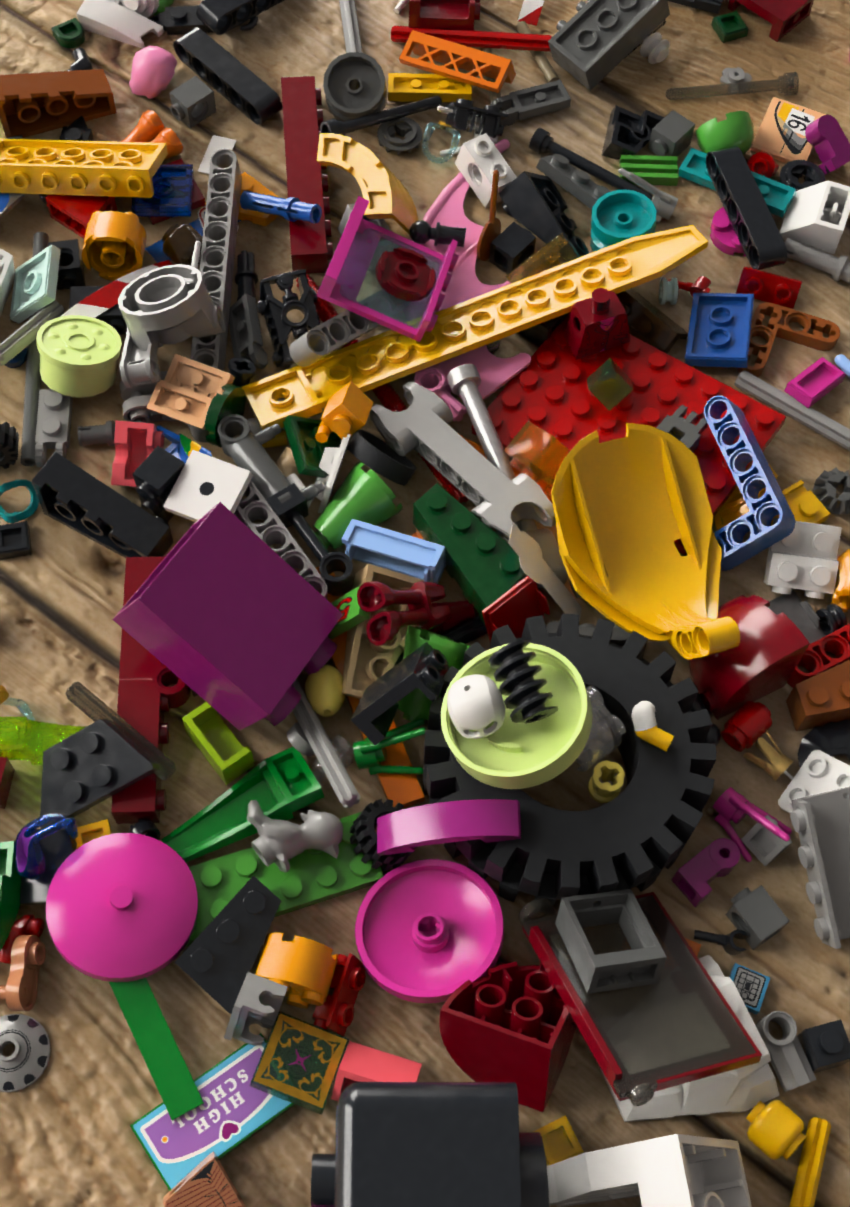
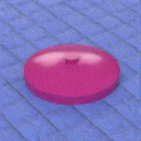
M136 833L105 835L93 839L76 849L56 871L46 898L48 929L52 941L61 956L81 973L109 982H128L143 979L168 966L178 957L189 942L198 915L196 883L182 857L160 840Z
M424 859L406 863L391 870L371 887L359 907L355 924V939L364 968L374 982L382 989L406 1001L439 1003L445 1002L467 980L473 983L486 976L488 969L495 966L503 946L504 921L501 906L494 891L480 875L470 868L452 861Z

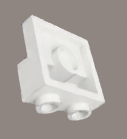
M774 518L773 525L777 523L779 518ZM796 521L795 528L789 536L769 547L763 582L771 585V591L775 593L791 594L793 588L805 590L804 596L824 599L825 593L834 594L839 565L837 554L842 527Z

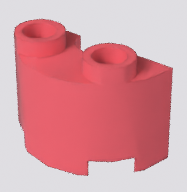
M115 420V459L112 464L111 485L136 487L133 476L135 470L157 446L162 449L164 446V432L157 431L155 424Z

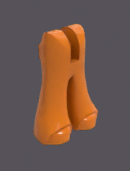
M152 110L143 112L134 130L121 141L166 143L168 155L164 160L183 152V145L176 133L171 128H164L161 119Z

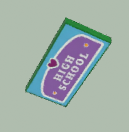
M265 1038L260 1045L244 1044L194 1080L204 1102L201 1106L172 1121L164 1102H162L130 1125L169 1191L210 1153L214 1151L218 1159L221 1160L302 1101L253 1081L268 1045ZM272 1060L269 1074L278 1081L284 1080L285 1076L283 1073H279V1070H285L282 1065L278 1069L279 1062ZM267 1067V1069L265 1070V1072L263 1073V1075H262L260 1078H266V1079H271V1080H273L270 1076H267V1077L264 1076V1074H266V1073L268 1072V1067ZM290 1076L288 1080L286 1078L282 1082L297 1088Z

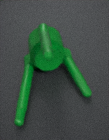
M420 718L389 730L386 737L376 745L368 738H365L363 741L354 742L353 751L358 769L368 768L370 775L379 773L423 774V768L381 765V762L387 761V746L424 735L427 730L426 728L413 729L423 725L425 720Z

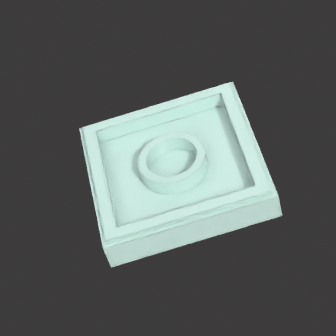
M50 245L15 269L10 320L19 324L55 301L61 249Z

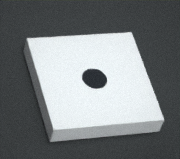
M192 450L163 507L168 512L194 522L198 521L219 502L234 514L253 475L249 470Z

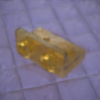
M561 233L505 277L510 283H514L561 265L558 258L562 254L559 250L568 244L567 240Z

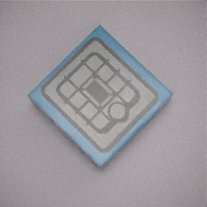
M735 963L732 966L729 977L734 982L748 1012L757 1015L760 1012L770 977Z

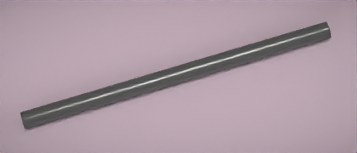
M36 232L34 234L32 257L48 247V234L44 232ZM36 312L35 314H33L32 316H30L29 319H31V318H32L34 315H36L38 312ZM36 339L27 346L21 464L24 466L36 465L35 435L39 389H41L40 353L37 349Z

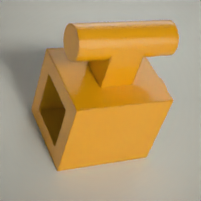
M350 381L329 397L315 435L316 440L320 443L327 442L330 433L333 431L341 439L343 437L346 438L347 434L352 435L366 424L374 402Z

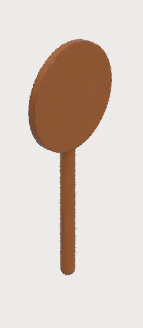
M498 170L493 172L489 221L485 224L477 245V257L481 261L489 259L491 242L501 233V222L495 217L499 182Z

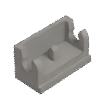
M247 972L234 1004L224 1038L231 1041L233 1037L251 1045L262 1044L264 1038L260 1035L252 1034L249 1026L256 1023L261 1027L273 1028L288 987Z

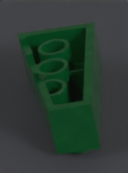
M437 483L413 504L414 526L425 540L445 546V570L451 578L456 580L463 590L464 597L469 604H473L479 613V618L485 625L482 610L527 576L520 566L519 556L505 540Z

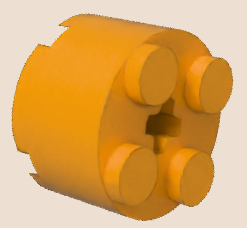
M94 212L87 224L82 249V260L85 266L90 271L92 267L99 272L100 277L112 281L141 269L147 234L145 228L139 222V217L133 212Z
M284 933L267 934L255 974L287 986L285 996L288 998L286 1003L304 1009H307L309 1004L322 1006L328 996L338 954L332 955L333 949L308 938L295 935L293 941H282Z

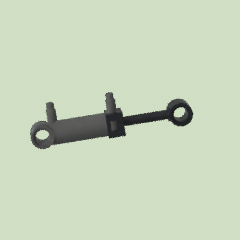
M238 414L225 416L218 424V434L223 452L231 457L238 467L251 471L253 475L251 481L284 526L288 528L293 525L320 561L319 571L327 584V593L333 596H342L348 593L354 585L353 563L350 557L342 552L329 553L304 519L309 515L307 502L324 491V484L318 481L302 490H299L295 483L290 484L262 446L281 433L282 430L278 424L266 427L253 434L245 417ZM234 435H240L239 437L231 438ZM335 571L344 572V574L339 577L330 576V574Z

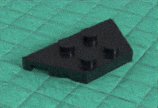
M97 720L43 751L40 828H56L160 770L159 764L143 755L138 750V746L129 738H124L120 730L109 720Z

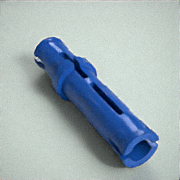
M248 190L244 191L240 197L241 208L282 216L287 221L295 222L302 220L315 224L320 221L322 216V209L319 204L301 202L295 197L285 199Z

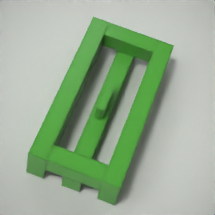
M621 155L620 168L634 173L651 185L677 186L678 184L677 156ZM620 174L621 178L625 179L626 181L634 185H637L634 182L627 179L625 176Z

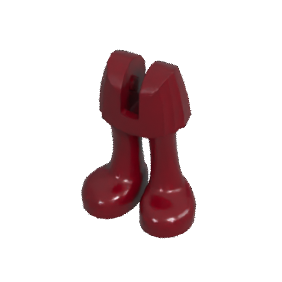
M371 581L363 583L357 592L358 604L366 612L380 611L390 606L408 604L409 610L384 611L374 615L369 620L366 627L367 637L376 646L391 643L402 627L417 625L422 629L430 630L442 625L452 617L449 605L432 606L431 602L446 597L444 586L436 583L420 581L414 583L409 590H394L383 583Z

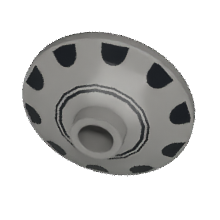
M8 1014L0 1017V1092H17L31 1086L41 1077L48 1065L51 1053L49 1036L44 1027L30 1016ZM7 1044H14V1053L9 1057L3 1056V1048Z

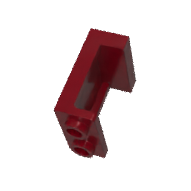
M409 0V28L474 30V20H480V0Z
M729 0L728 9L733 11L742 4L772 24L769 37L778 42L810 15L814 0Z

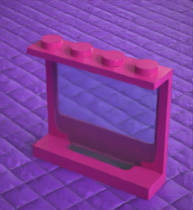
M358 196L316 296L420 342L425 331L431 333L437 321L438 315L433 312L439 311L445 295L440 292L446 291L452 275L447 272L453 271L459 255L454 254L458 241L452 239L445 255L435 252L363 219L369 201ZM394 248H406L423 255L428 260L427 265L430 269L433 267L436 272V283L429 296L421 301L410 302L389 294L376 278L375 267L382 253L387 250L388 252L393 251Z

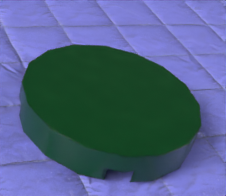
M233 384L224 385L222 387L224 390L222 395L217 393L214 396L206 415L205 430L209 431V435L205 436L206 440L220 448L218 424L225 416L231 414L243 416L245 410V392L241 387Z

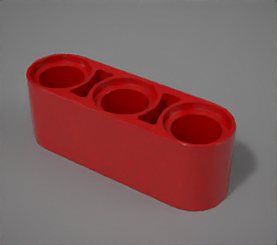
M850 623L809 644L797 665L805 667L809 673L802 672L796 666L787 682L792 688H794L795 684L850 660ZM825 651L833 653L836 658L829 657Z

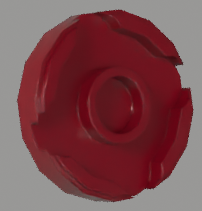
M394 248L393 251L388 252L387 250L383 252L375 267L376 278L379 284L394 297L410 302L421 301L429 296L436 283V272L433 267L430 269L427 265L428 260L423 255L406 248Z

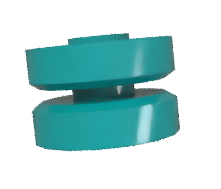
M616 190L598 198L592 207L590 240L592 251L595 252L631 237L655 233L657 210L653 202L644 194L634 190Z

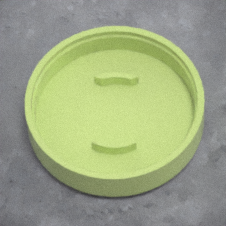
M530 643L522 650L523 652H535L536 657L528 662L529 666H541L542 670L533 677L534 679H546L547 684L539 689V692L552 693L553 697L544 704L546 707L557 706L558 711L532 723L512 722L510 714L515 709H509L505 705L503 725L493 734L478 739L463 737L453 725L447 707V696L451 686L465 676L480 674L493 680L499 689L503 682L495 680L494 673L497 669L491 668L488 660L496 651L508 644L489 649L470 660L453 678L443 699L441 726L449 748L458 763L468 774L480 782L503 789L530 788L557 777L579 757L591 732L592 705L578 670L559 652ZM502 695L503 701H505L508 696ZM494 721L486 726L485 729L491 727Z

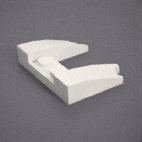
M84 0L76 13L83 30L139 48L145 47L141 37L148 32H153L158 37L164 33L163 26L123 7L121 0Z

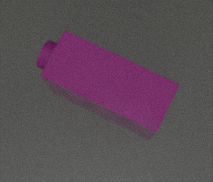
M219 502L189 528L112 620L240 731L263 718L273 726H276L293 711L302 697V694L292 686L293 682L302 670L307 674L318 672L335 653L338 645L328 637V634L343 614L229 509Z

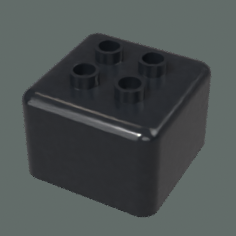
M355 1082L343 1090L337 1103L335 1154L312 1155L311 1207H550L546 1157L542 1136L539 1132H519V1105L516 1082Z

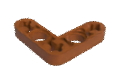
M761 303L756 308L752 319L748 363L751 354L757 356L754 366L747 364V368H737L739 374L742 371H747L756 377L761 376L775 337L820 351H830L837 344L840 337V329L829 320L774 303ZM765 315L770 316L767 327L762 325ZM792 322L799 323L803 326L804 330L794 331L788 324ZM810 328L813 329L812 334L808 333ZM822 333L827 334V335H828V339L822 337V335H823ZM761 336L766 339L767 344L758 345L753 342L752 337Z

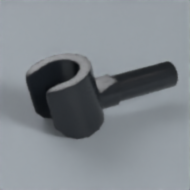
M737 929L727 935L699 930L694 932V939L722 945L724 950L730 955H737L747 950L746 948L737 947L733 942V937L740 940L748 937V934L743 930Z

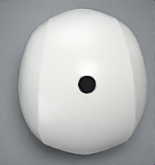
M480 674L468 675L457 680L449 689L447 696L448 712L453 725L463 737L472 739L483 738L493 734L503 725L505 718L504 701L500 690L489 677ZM494 721L491 727L485 729L486 726Z

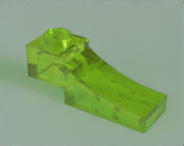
M0 717V757H7L9 760H29L32 765H43V751L86 726L51 724L29 720L27 717Z

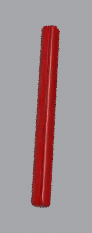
M393 26L391 29V40L393 42L406 43L412 30L467 47L544 52L550 51L548 40L552 38L550 35L409 28V26Z

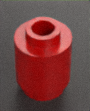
M747 701L724 724L725 729L721 732L724 741L738 752H742L745 748H751L758 738L762 737L772 726L771 712L760 702Z

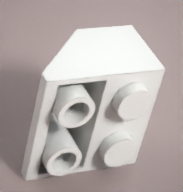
M828 180L796 191L780 229L783 240L789 237L794 241L820 251L834 254L850 212V187Z

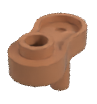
M19 935L13 942L9 977L6 985H0V1000H6V1004L11 1011H30L36 1003L39 970L46 958L45 945L37 935Z

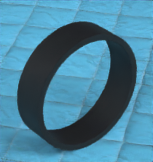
M357 430L347 445V449L358 460L378 474L399 485L405 486L417 469L405 455H398L385 441L364 430Z

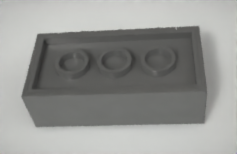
M590 0L588 3L580 1L576 6L578 13L568 22L564 20L558 22L556 26L558 32L548 40L553 60L591 91L670 15L668 0Z

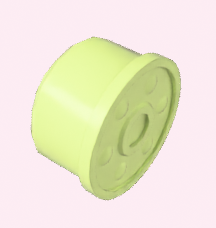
M69 315L54 318L40 327L36 337V345L40 353V375L42 381L50 389L64 396L85 398L104 393L114 384L117 359L121 353L122 341L119 333L111 325L88 316Z

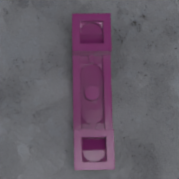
M477 799L440 802L402 809L377 818V854L380 856L415 852L414 847L475 839H481L485 843L521 839L520 802L518 800Z

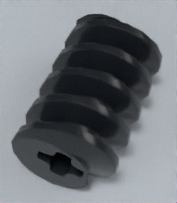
M530 640L510 643L496 651L488 660L490 667L497 669L494 673L495 680L503 682L499 690L502 695L508 696L504 701L506 707L515 709L510 714L512 722L532 723L558 711L557 706L546 707L544 704L553 697L552 693L539 692V689L547 684L546 679H534L533 677L542 670L540 665L529 666L528 662L536 657L535 652H523L522 650L531 643Z

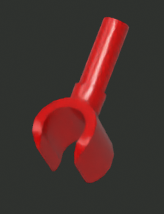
M700 276L695 283L678 281V289L689 291L692 297L694 293H709L710 289L708 286L711 284V280Z

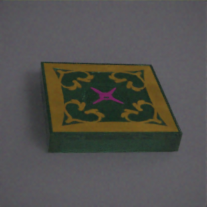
M279 1011L249 1086L322 1115L349 1038Z

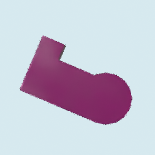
M823 115L806 127V139L815 147L822 162L818 167L823 171L824 175L850 161V143L838 121L833 116Z
M719 838L679 868L671 880L696 908L713 890L708 884L716 877H724L733 870L740 859V850L732 840Z

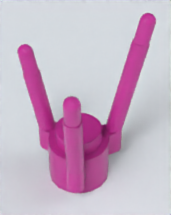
M732 787L728 788L713 805V808L719 813L714 820L725 829L730 839L737 844L746 862H751L752 857L729 823L730 821L738 824L746 815H749L786 842L790 840L789 835L792 833V830L749 802ZM769 815L772 819H775L778 822V826L766 819L765 816Z

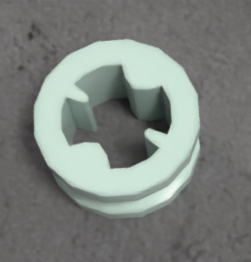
M661 277L659 283V304L664 305L665 302L669 301L671 305H675L678 298L677 278H672L670 281H667L665 277Z

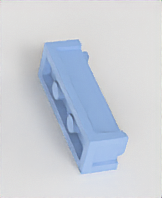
M351 519L341 539L342 543L346 546L345 554L351 560L355 559L416 577L425 582L438 584L446 567L445 546L359 520Z

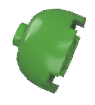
M745 111L725 114L727 119L717 122L715 117L702 124L696 130L698 146L704 153L737 146L744 155L752 146L755 134L750 115Z

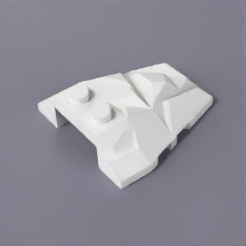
M710 955L699 958V961L762 1054L759 1063L623 1101L618 1100L600 1068L624 1122L669 1119L674 1116L685 1115L705 1116L710 1113L722 1112L742 1113L754 1108L759 1101L765 1103L779 1096L775 1076L768 1064L771 1061L770 1053L734 982L730 977H724L719 965ZM677 968L671 974L679 973L680 970ZM671 974L605 1035L628 1077L730 1050L696 995L679 996L669 980Z

